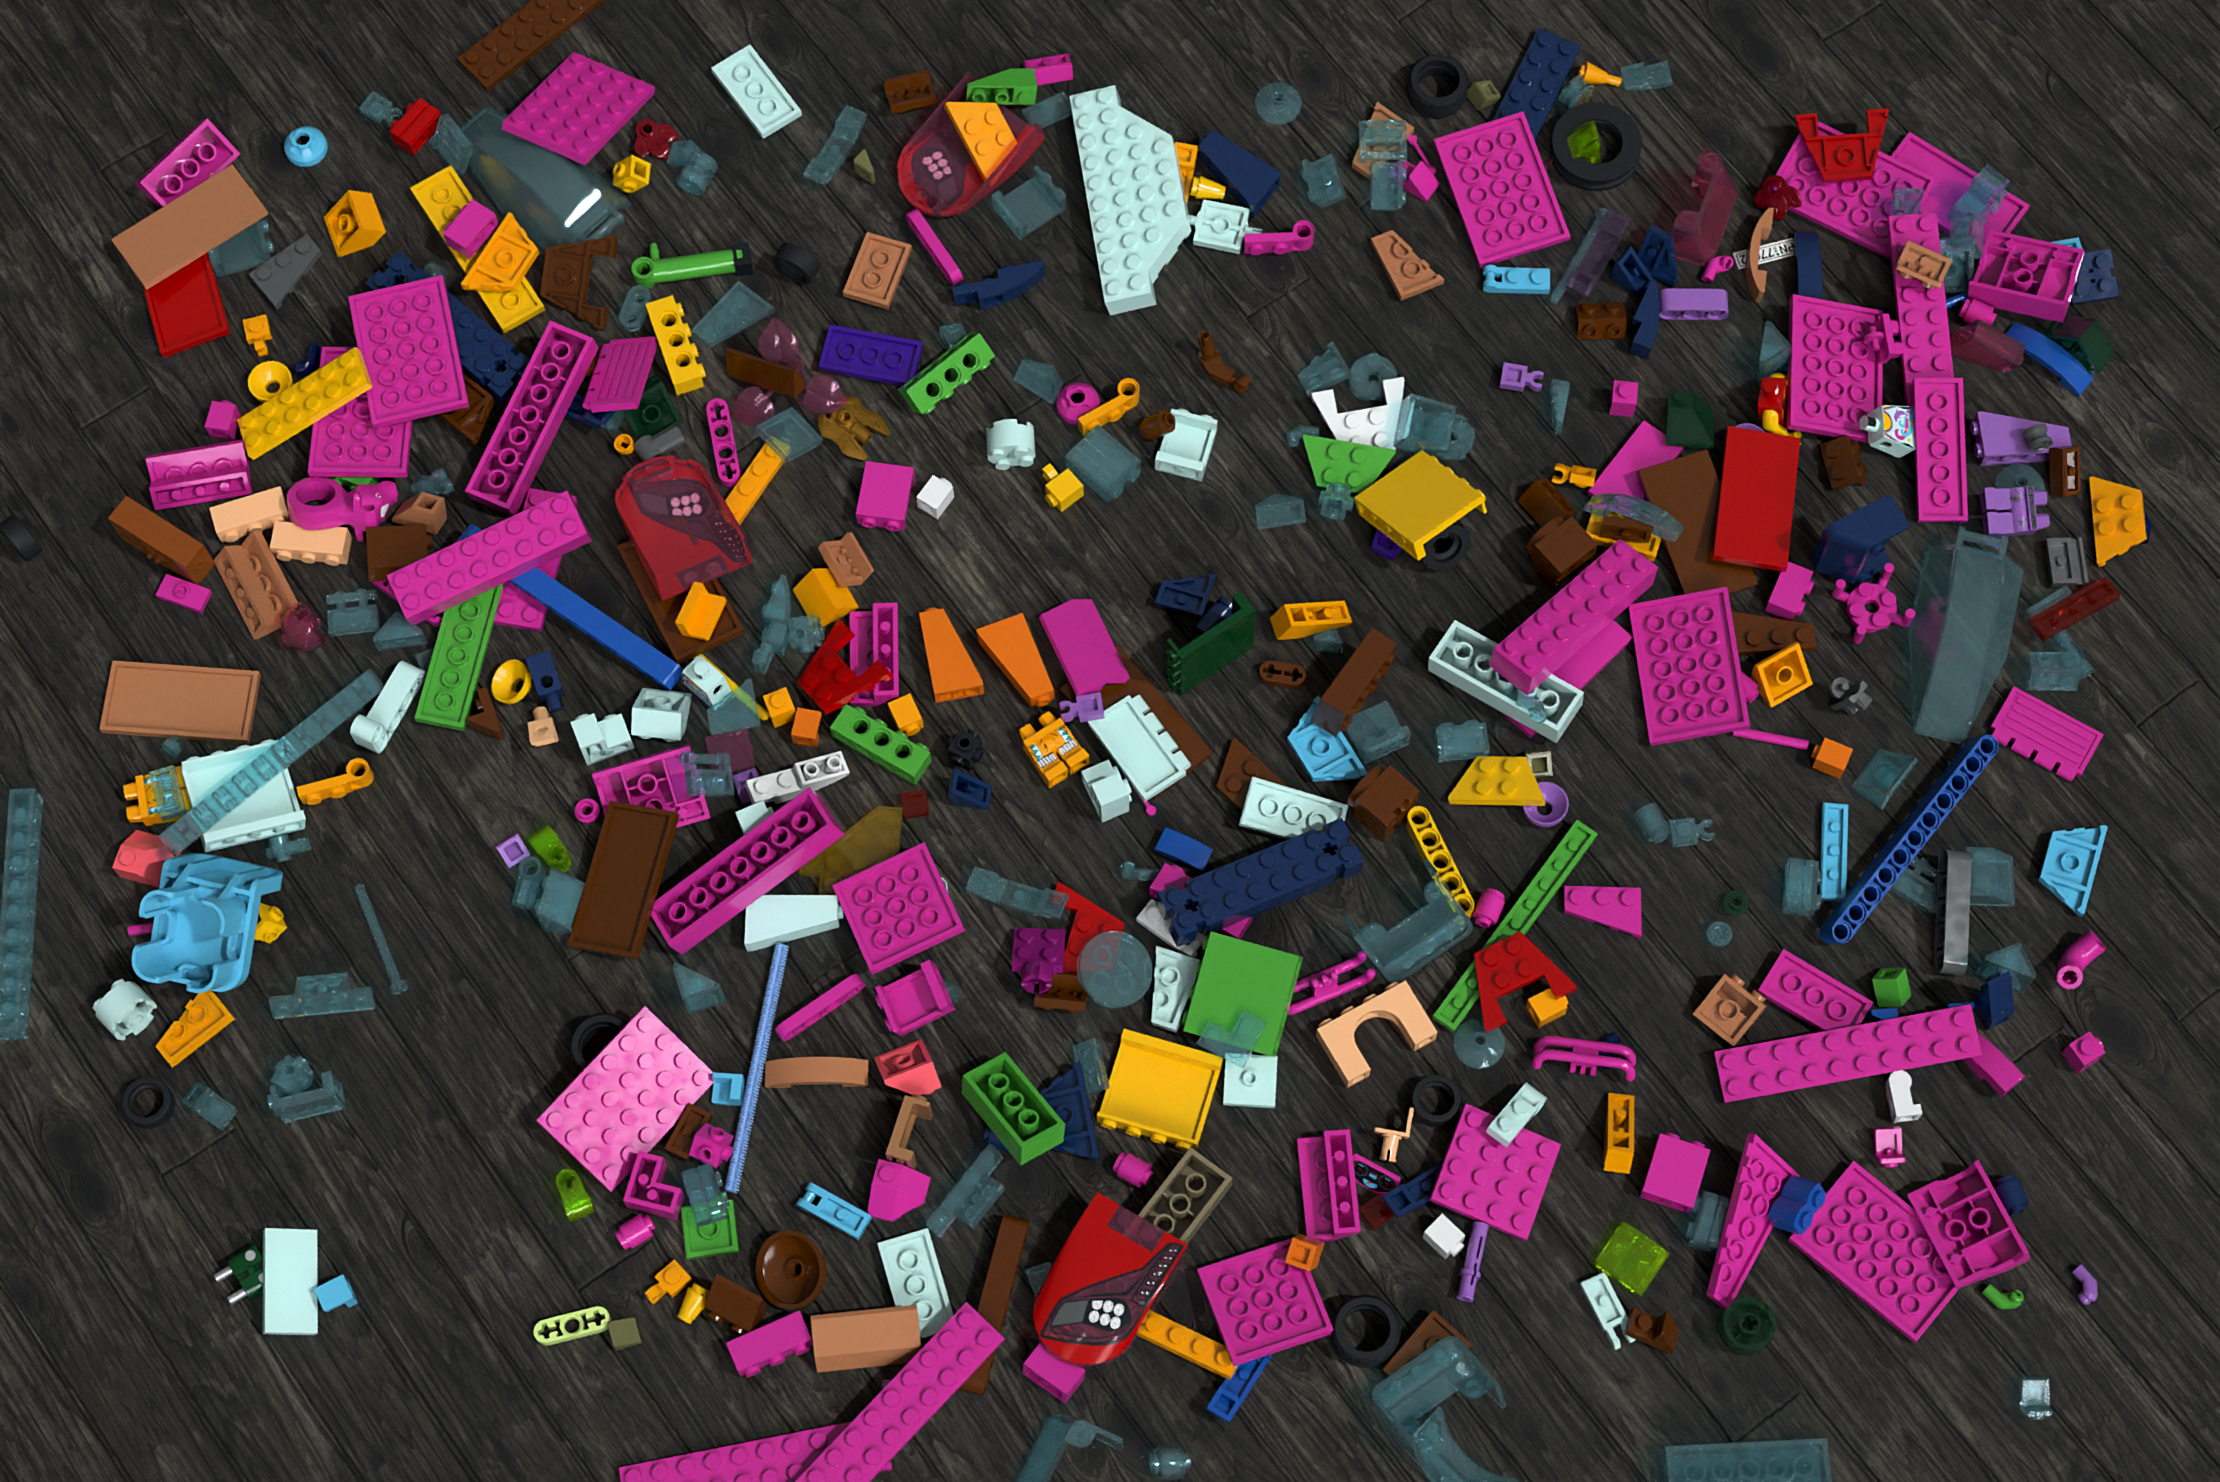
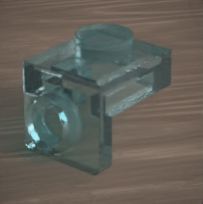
M2047 1377L2020 1378V1410L2032 1420H2043L2045 1416H2053V1410L2049 1406L2050 1380Z

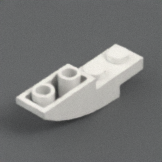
M838 751L794 763L793 768L746 780L745 787L752 805L764 801V803L774 801L775 804L794 799L808 787L814 791L844 778L850 772L842 752Z

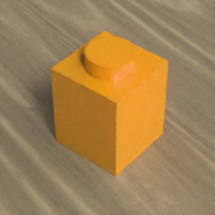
M786 687L763 696L765 707L774 728L795 720L796 711Z
M911 694L887 703L889 713L898 731L907 736L917 734L921 728H924L922 717Z
M1549 988L1529 998L1526 1008L1537 1027L1540 1028L1565 1015L1568 1008V1000L1566 996L1556 1000Z

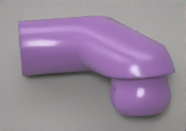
M2081 1264L2072 1273L2082 1284L2083 1291L2078 1294L2079 1300L2083 1304L2089 1305L2091 1301H2095L2098 1297L2097 1281Z

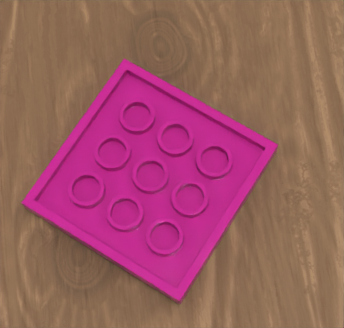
M925 842L832 885L872 975L965 931Z
M1465 1104L1457 1121L1429 1201L1475 1221L1486 1223L1489 1227L1517 1239L1526 1241L1561 1144L1523 1128L1506 1148L1486 1133L1488 1126L1497 1116Z
M1292 1238L1197 1269V1275L1233 1367L1331 1335V1332L1334 1330L1311 1272L1285 1263Z

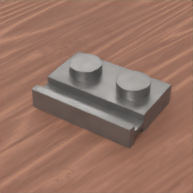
M2071 537L2046 538L2044 545L2050 587L2086 586L2089 581L2082 537L2077 539H2071Z

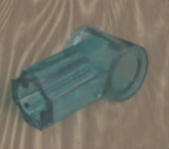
M528 856L522 859L519 864L520 873L512 905L521 909L534 910L540 884L544 880L546 871L537 858ZM529 867H538V870L535 874H526Z

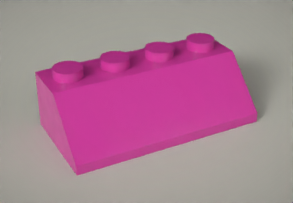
M208 118L202 119L136 180L134 184L151 202L161 209L224 170L240 153Z

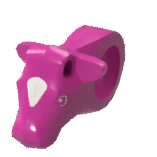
M315 476L304 478L296 482L287 493V507L290 520L300 528L305 530H323L349 524L355 530L357 541H364L366 527H378L379 524L385 521L390 507L398 501L399 493L396 484L391 481H382L377 485H358L350 492H347L336 481L326 477ZM313 500L328 501V503L319 506L305 505V503Z

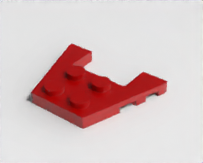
M1889 108L1867 110L1868 133L1819 136L1817 113L1795 115V124L1823 183L1872 179Z
M840 619L836 622L797 682L826 714L853 701V696L864 690L867 692L875 688V684L885 680L887 682L894 677L879 660L858 677L837 655L855 637L852 631Z
M1057 882L1052 906L1076 912L1064 953L1063 972L1085 975L1111 973L1125 923L1064 884Z
M1521 932L1474 953L1486 1033L1507 1024L1497 999L1545 977L1556 1000L1577 990L1575 983Z

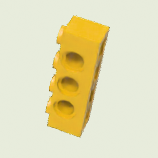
M673 295L646 303L647 312L676 395L704 387L702 378L706 377L702 363L697 364L695 357L699 355L695 343L690 344L688 337L692 336L688 323H682L681 317L684 316L681 303H675ZM667 323H674L672 326H665ZM674 343H682L677 347L672 346ZM682 363H689L685 367H680Z

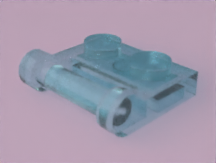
M448 113L440 115L435 134L430 138L429 144L433 149H437L448 165H451L457 175L461 176L467 169L474 146Z
M1406 120L1359 121V163H1367V160H1399V162H1407ZM1367 146H1399V150L1367 151Z
M683 751L681 753L680 761L685 770L687 796L729 797L734 795L730 755L727 752L694 754L692 751ZM696 764H716L719 770L697 769Z

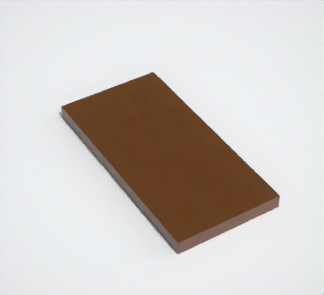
M1707 449L1638 470V478L1660 537H1662L1663 545L1682 595L1727 587L1728 593L1731 595L1758 585L1752 566L1712 560L1720 482Z
M684 516L666 523L667 527L671 526L686 532L692 544L699 546ZM631 540L617 546L620 556L677 664L688 661L745 634L739 619L708 562L677 574L676 577L685 592L662 601L646 573ZM694 581L703 583L709 594L723 596L727 600L708 641L683 636L675 624Z
M1116 645L1115 648L1130 678L1126 683H1106L1099 692H1101L1104 711L1128 695L1131 698L1140 695L1150 708L1144 716L1153 712L1164 727L1158 735L1167 731L1177 744L1178 749L1172 754L1181 750L1191 763V766L1185 770L1186 775H1188L1211 757L1212 751L1122 649ZM1067 682L1060 688V693L1067 701L1077 703L1076 694L1070 682ZM1175 782L1174 784H1172L1171 786H1169V787L1166 788L1165 790L1161 791L1160 793H1158L1157 795H1155V796L1152 797V798H1153L1154 800L1157 799L1160 795H1162L1164 792H1166L1169 788H1171V787H1172L1173 785H1175L1177 782Z
M609 801L568 940V946L638 960L680 815L678 813Z

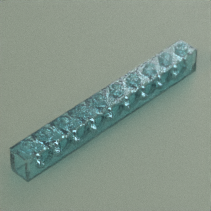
M35 788L9 789L0 921L1 1040L28 1039L43 798Z

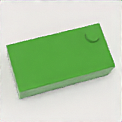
M1006 1052L963 1075V1096L1020 1166L1064 1141L1065 1123Z

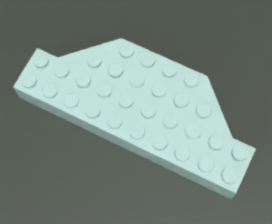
M1115 85L1071 95L1069 97L1106 307L1109 314L1114 315L1157 305L1153 283L1158 278V273L1163 266L1167 265L1178 251L1177 247L1183 239H1186L1192 232L1177 149L1172 135L1122 108Z

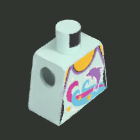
M1883 405L1869 412L1867 416L1861 417L1859 427L1861 430L1868 431V443L1870 446L1898 458L1916 450L1913 407Z
M700 655L682 671V683L715 712L733 695L725 677ZM719 688V691L713 694L714 690Z

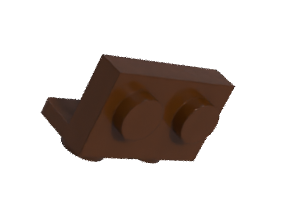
M927 69L883 80L891 114L904 113L907 110L925 108L932 104H937L936 95Z
M1586 302L1575 304L1578 340L1625 338L1627 317L1623 303L1608 302L1594 304Z
M1844 435L1820 445L1831 488L1834 491L1855 483H1859L1861 486L1867 484L1865 476L1868 473L1864 463L1860 461L1859 454L1862 452L1857 440L1854 441L1848 435Z
M1066 972L1054 974L1052 976V985L1047 992L1039 994L1040 984H1037L1034 1006L1045 1010H1052L1054 1008L1065 1009L1072 1013L1085 1011L1088 1000L1089 975Z

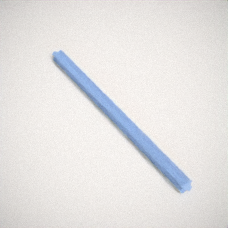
M775 943L770 976H768L769 982L766 985L768 988L765 991L766 994L764 996L766 997H764L765 1000H763L764 1003L762 1004L764 1006H762V1015L759 1019L760 1024L757 1028L756 1043H754L755 1049L752 1052L754 1055L751 1058L752 1061L750 1063L752 1064H750L751 1067L748 1071L747 1086H745L746 1092H744L745 1095L743 1096L745 1098H743L744 1101L741 1105L740 1120H738L739 1123L737 1124L739 1126H737L738 1129L735 1133L733 1154H731L730 1167H728L729 1173H727L728 1176L726 1177L728 1179H726V1186H724V1190L732 1193L739 1191L736 1188H739L737 1184L740 1185L738 1181L741 1182L738 1178H741L739 1175H742L740 1172H743L740 1170L743 1169L741 1165L744 1166L742 1162L745 1163L742 1159L745 1160L743 1156H746L744 1153H747L744 1150H747L745 1147H748L746 1145L748 1144L746 1140L749 1141L747 1137L750 1138L748 1131L751 1132L749 1128L752 1127L749 1125H752L750 1122H753L751 1119H754L751 1116H754L752 1113H755L753 1110H756L754 1103L757 1104L755 1101L757 1098L755 1097H758L756 1094H759L757 1092L759 1089L757 1088H760L758 1085H761L758 1082H761L759 1079H762L760 1076H763L761 1073H763L762 1070H764L763 1067L766 1061L764 1057H767L764 1055L767 1054L765 1051H768L765 1048H768L766 1045H769L767 1042H770L767 1039H770L768 1036H771L769 1033H772L769 1030H772L770 1027H773L771 1024H773L772 1021L775 1018V1009L779 997L777 993L780 994L778 991L780 988L778 987H781L779 984L782 983L779 981H782L780 978H783L781 975H784L781 973L784 972L782 969H785L782 966H785L783 963H786L784 960L787 959L784 957H787L785 954H788L786 951H789L786 949L789 948L788 946L780 943Z

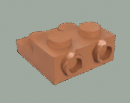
M1734 973L1731 976L1724 974L1693 1013L1694 1016L1733 1047L1767 1007L1763 1003L1766 998L1754 989L1751 993L1743 987L1745 982Z

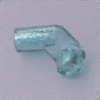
M1306 425L1295 427L1287 432L1286 444L1290 447H1297L1299 439L1303 438V434L1318 437L1319 427Z
M1519 693L1516 706L1528 709L1534 722L1543 723L1547 718V711L1542 701Z
M1125 862L1121 866L1122 876L1129 880H1155L1159 874L1157 867L1135 868L1133 862Z

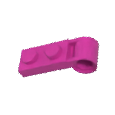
M1301 220L1294 225L1293 232L1244 234V254H1285L1286 252L1308 250L1313 245L1314 226L1309 221ZM1299 234H1306L1308 236L1300 237Z

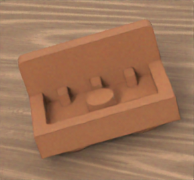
M1907 240L1895 265V269L1899 270L1898 275L1909 280L1913 276L1921 280V285L1933 290L1935 286L1941 287L1953 259Z
M852 532L846 533L841 540L822 542L818 547L840 587L862 585L874 571Z

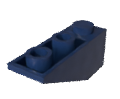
M2009 971L2002 975L1996 972L1986 978V983L1980 986L1981 990L1975 994L1976 997L1973 1000L1975 1007L1973 1010L1986 1031L2008 1021L2014 1013L2012 980Z

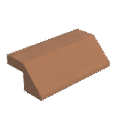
M261 530L252 531L241 545L225 546L213 560L253 639H259L289 624L301 610Z
M917 1305L811 1316L817 1373L909 1363L922 1349Z

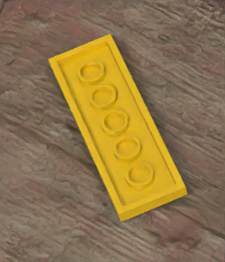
M357 347L352 348L237 419L248 456L255 460L371 389L373 386L361 351Z

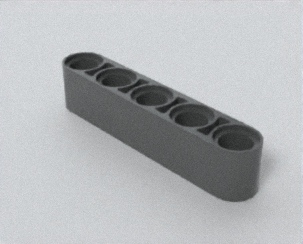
M1943 849L1938 857L1934 969L1936 973L1963 976L1967 970L1972 866L1971 854L1969 852Z

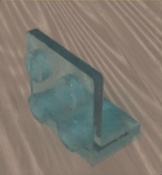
M1387 701L1355 714L1352 718V723L1347 729L1364 764L1408 745L1411 737V732L1407 725L1400 726Z

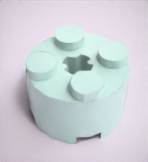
M1005 419L994 422L991 429L986 428L988 460L995 464L996 469L1007 470L1010 466L1020 465L1028 467L1034 464V426L1030 422L1023 425L1017 424V419Z
M123 979L114 982L111 990L93 1005L97 1019L118 1040H126V1035L133 1032L136 1036L144 1030L154 1018L151 1014L152 1010L157 1008L155 1002L135 982H125Z

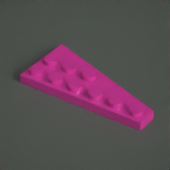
M1753 1133L1747 1134L1706 1294L1718 1306L1727 1310L1730 1309L1774 1226L1768 1218L1773 1203L1781 1196L1784 1185L1793 1175L1800 1177L1796 1171Z

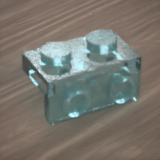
M1333 154L1312 163L1307 159L1301 161L1303 165L1301 174L1305 182L1308 183L1307 195L1312 203L1315 202L1322 209L1347 198L1337 161Z
M1403 161L1370 163V210L1399 211L1402 209V205L1406 204V191H1403V181H1406V167H1403Z
M2029 652L2028 660L2030 667L2025 682L2027 690L2077 691L2082 673L2079 653Z

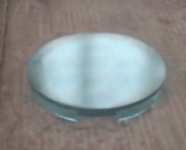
M1108 931L1095 936L1082 948L1077 962V974L1080 984L1083 985L1087 993L1093 998V1001L1109 1008H1122L1135 1003L1147 992L1152 980V963L1147 950L1136 938L1124 932Z

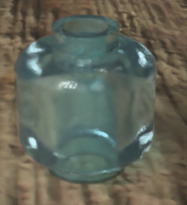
M1178 1444L1157 1446L1149 1456L1151 1474L1155 1475L1160 1481L1182 1479L1186 1469L1190 1468V1456Z

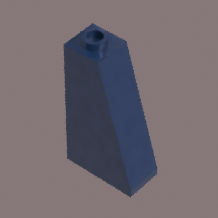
M1213 129L1207 136L1203 135L1197 145L1198 158L1219 182L1226 186L1227 191L1242 207L1250 208L1249 215L1254 218L1281 185L1282 173Z

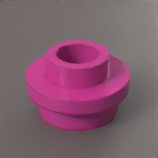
M587 798L580 800L576 804L574 813L580 822L591 823L598 818L600 808L596 801ZM589 808L592 810L589 815L583 814L585 809Z

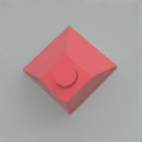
M136 830L121 844L112 868L120 878L159 887L164 862L170 857L180 856L185 843Z
M922 1039L874 1057L885 1085L912 1095H928L941 1088L933 1061Z

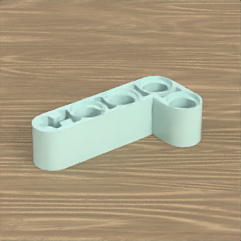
M400 661L397 664L367 717L360 714L353 721L350 734L356 744L378 754L384 750L425 678L424 670L404 661Z

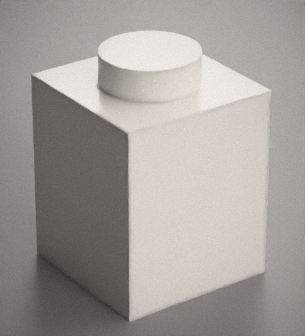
M932 475L916 497L917 506L938 519L953 500L954 491L952 484L945 478L939 479Z
M1443 1213L1424 1231L1422 1237L1444 1259L1450 1254L1455 1257L1465 1246L1462 1243L1465 1234Z

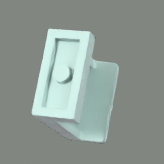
M1171 409L1170 413L1175 418V429L1173 432L1164 435L1160 451H1157L1155 458V470L1202 481L1217 433V420L1209 415L1199 416L1191 414L1185 409Z

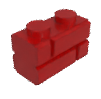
M419 98L415 103L408 105L404 116L400 120L397 119L392 123L389 132L395 144L404 148L410 154L415 155L444 123V120L438 109Z

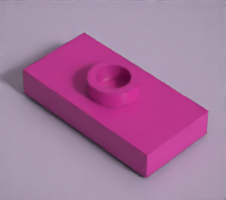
M168 574L165 575L156 593V597L200 614H202L212 595V591L208 588Z

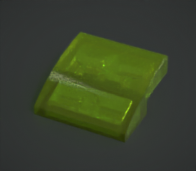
M1621 1222L1594 1265L1611 1279L1621 1282L1636 1296H1642L1670 1253L1626 1222Z

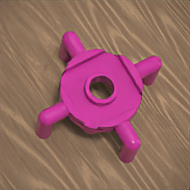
M1891 563L1885 564L1877 584L1862 583L1851 594L1843 591L1846 586L1844 580L1839 579L1835 583L1832 596L1846 603V613L1852 625L1857 628L1852 638L1855 644L1862 642L1866 632L1872 633L1885 629L1891 623L1907 628L1915 616L1913 609H1907L1904 616L1896 613V596L1886 589L1894 570V565ZM1865 604H1874L1878 611L1875 613L1868 612L1865 609Z

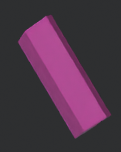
M243 439L147 455L145 458L151 479L149 490L155 510L252 494L249 461Z
M1072 599L1039 616L1041 624L1076 696L1098 693L1106 683H1126L1130 678L1092 599Z
M873 603V611L850 612V630L855 635L850 640L851 670L860 677L873 663L879 660L894 676L887 682L882 680L875 684V688L869 692L864 690L853 696L854 700L850 702L851 707L878 706L899 697L898 603Z
M1350 1129L1324 1131L1323 1137L1298 1138L1297 1150L1306 1236L1325 1242L1360 1233Z

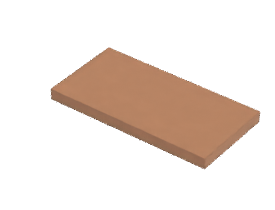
M232 164L111 240L143 286L148 290L267 216L268 212Z
M112 660L99 730L102 733L249 744L261 674L259 671Z

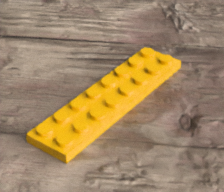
M450 165L410 187L459 266L467 275L495 231L491 233L470 259L447 245L443 235L446 226L453 222L459 215L461 208L464 205H468L473 199ZM525 276L515 291L476 290L503 333L512 330L545 311L544 305Z

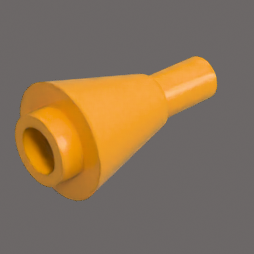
M1588 61L1585 65L1581 64L1577 78L1580 79V84L1606 83L1619 87L1622 80L1620 77L1609 75Z

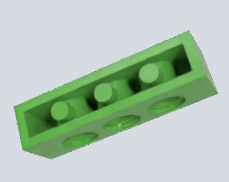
M970 332L901 386L898 391L914 413L927 414L936 407L935 404L939 400L950 397L954 393L953 389L959 384L964 385L972 379L971 375L988 367L990 360L995 355L980 333ZM967 354L969 356V363L967 366H964L963 358ZM947 369H950L951 377L947 381L945 379V372ZM931 383L933 391L928 395L926 388Z
M846 704L830 726L832 737L916 785L932 762L929 749L919 742L914 744L909 741L908 737L901 731L896 730L894 732L887 728V724L878 718L873 720L868 717L866 712L860 707H851ZM859 727L867 728L865 733L859 734L855 732ZM880 739L888 740V743L884 746L876 744ZM902 751L909 753L906 758L897 757L898 753Z

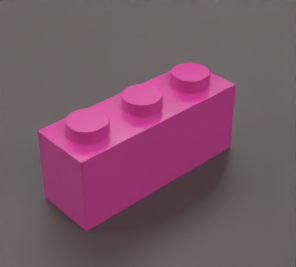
M799 1310L733 1339L726 1344L740 1377L744 1375L751 1377L761 1372L760 1368L769 1364L776 1366L786 1360L785 1357L795 1353L798 1356L810 1350V1346L813 1345V1341Z

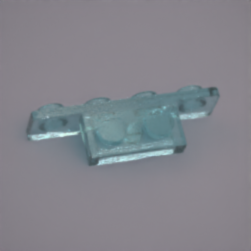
M348 972L297 977L295 993L293 995L269 997V1005L274 1019L375 1009L376 1004L371 987L349 989L350 979Z
M991 1143L980 1153L977 1160L964 1173L958 1184L948 1193L946 1199L926 1222V1226L938 1238L943 1235L955 1218L974 1229L1006 1189L1002 1183L990 1177V1174L1003 1159L1002 1154Z

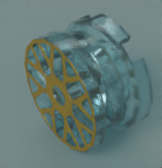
M1578 75L1569 82L1570 85L1567 88L1565 87L1559 96V101L1563 105H1568V108L1571 109L1577 105L1587 103L1592 97L1595 88L1592 85H1587L1585 79Z

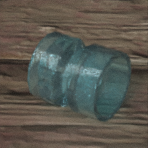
M692 151L685 163L687 167L682 168L676 182L688 193L701 196L709 185V180L712 179L718 169V164L709 155L700 151Z

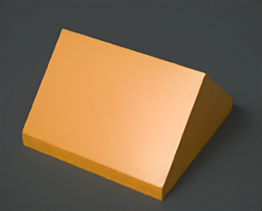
M830 568L812 569L793 589L815 631L859 609L848 587L839 586Z
M1798 642L1755 664L1750 678L1759 685L1757 690L1771 708L1813 685Z

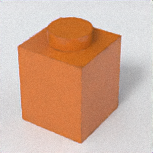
M1824 738L1822 745L1816 744L1811 758L1815 759L1812 768L1840 779L1853 749Z

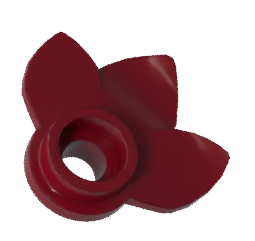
M643 119L636 125L635 133L637 138L633 148L640 159L645 158L651 153L659 159L667 160L670 150L669 142L677 141L679 136L676 130L668 124H657L651 119ZM650 127L652 131L645 133L643 128Z
M1779 175L1768 176L1763 182L1762 189L1757 191L1754 198L1757 209L1774 208L1773 219L1778 221L1784 218L1788 207H1801L1802 205L1801 197L1796 188L1786 185L1785 180ZM1770 185H1775L1777 190H1773Z

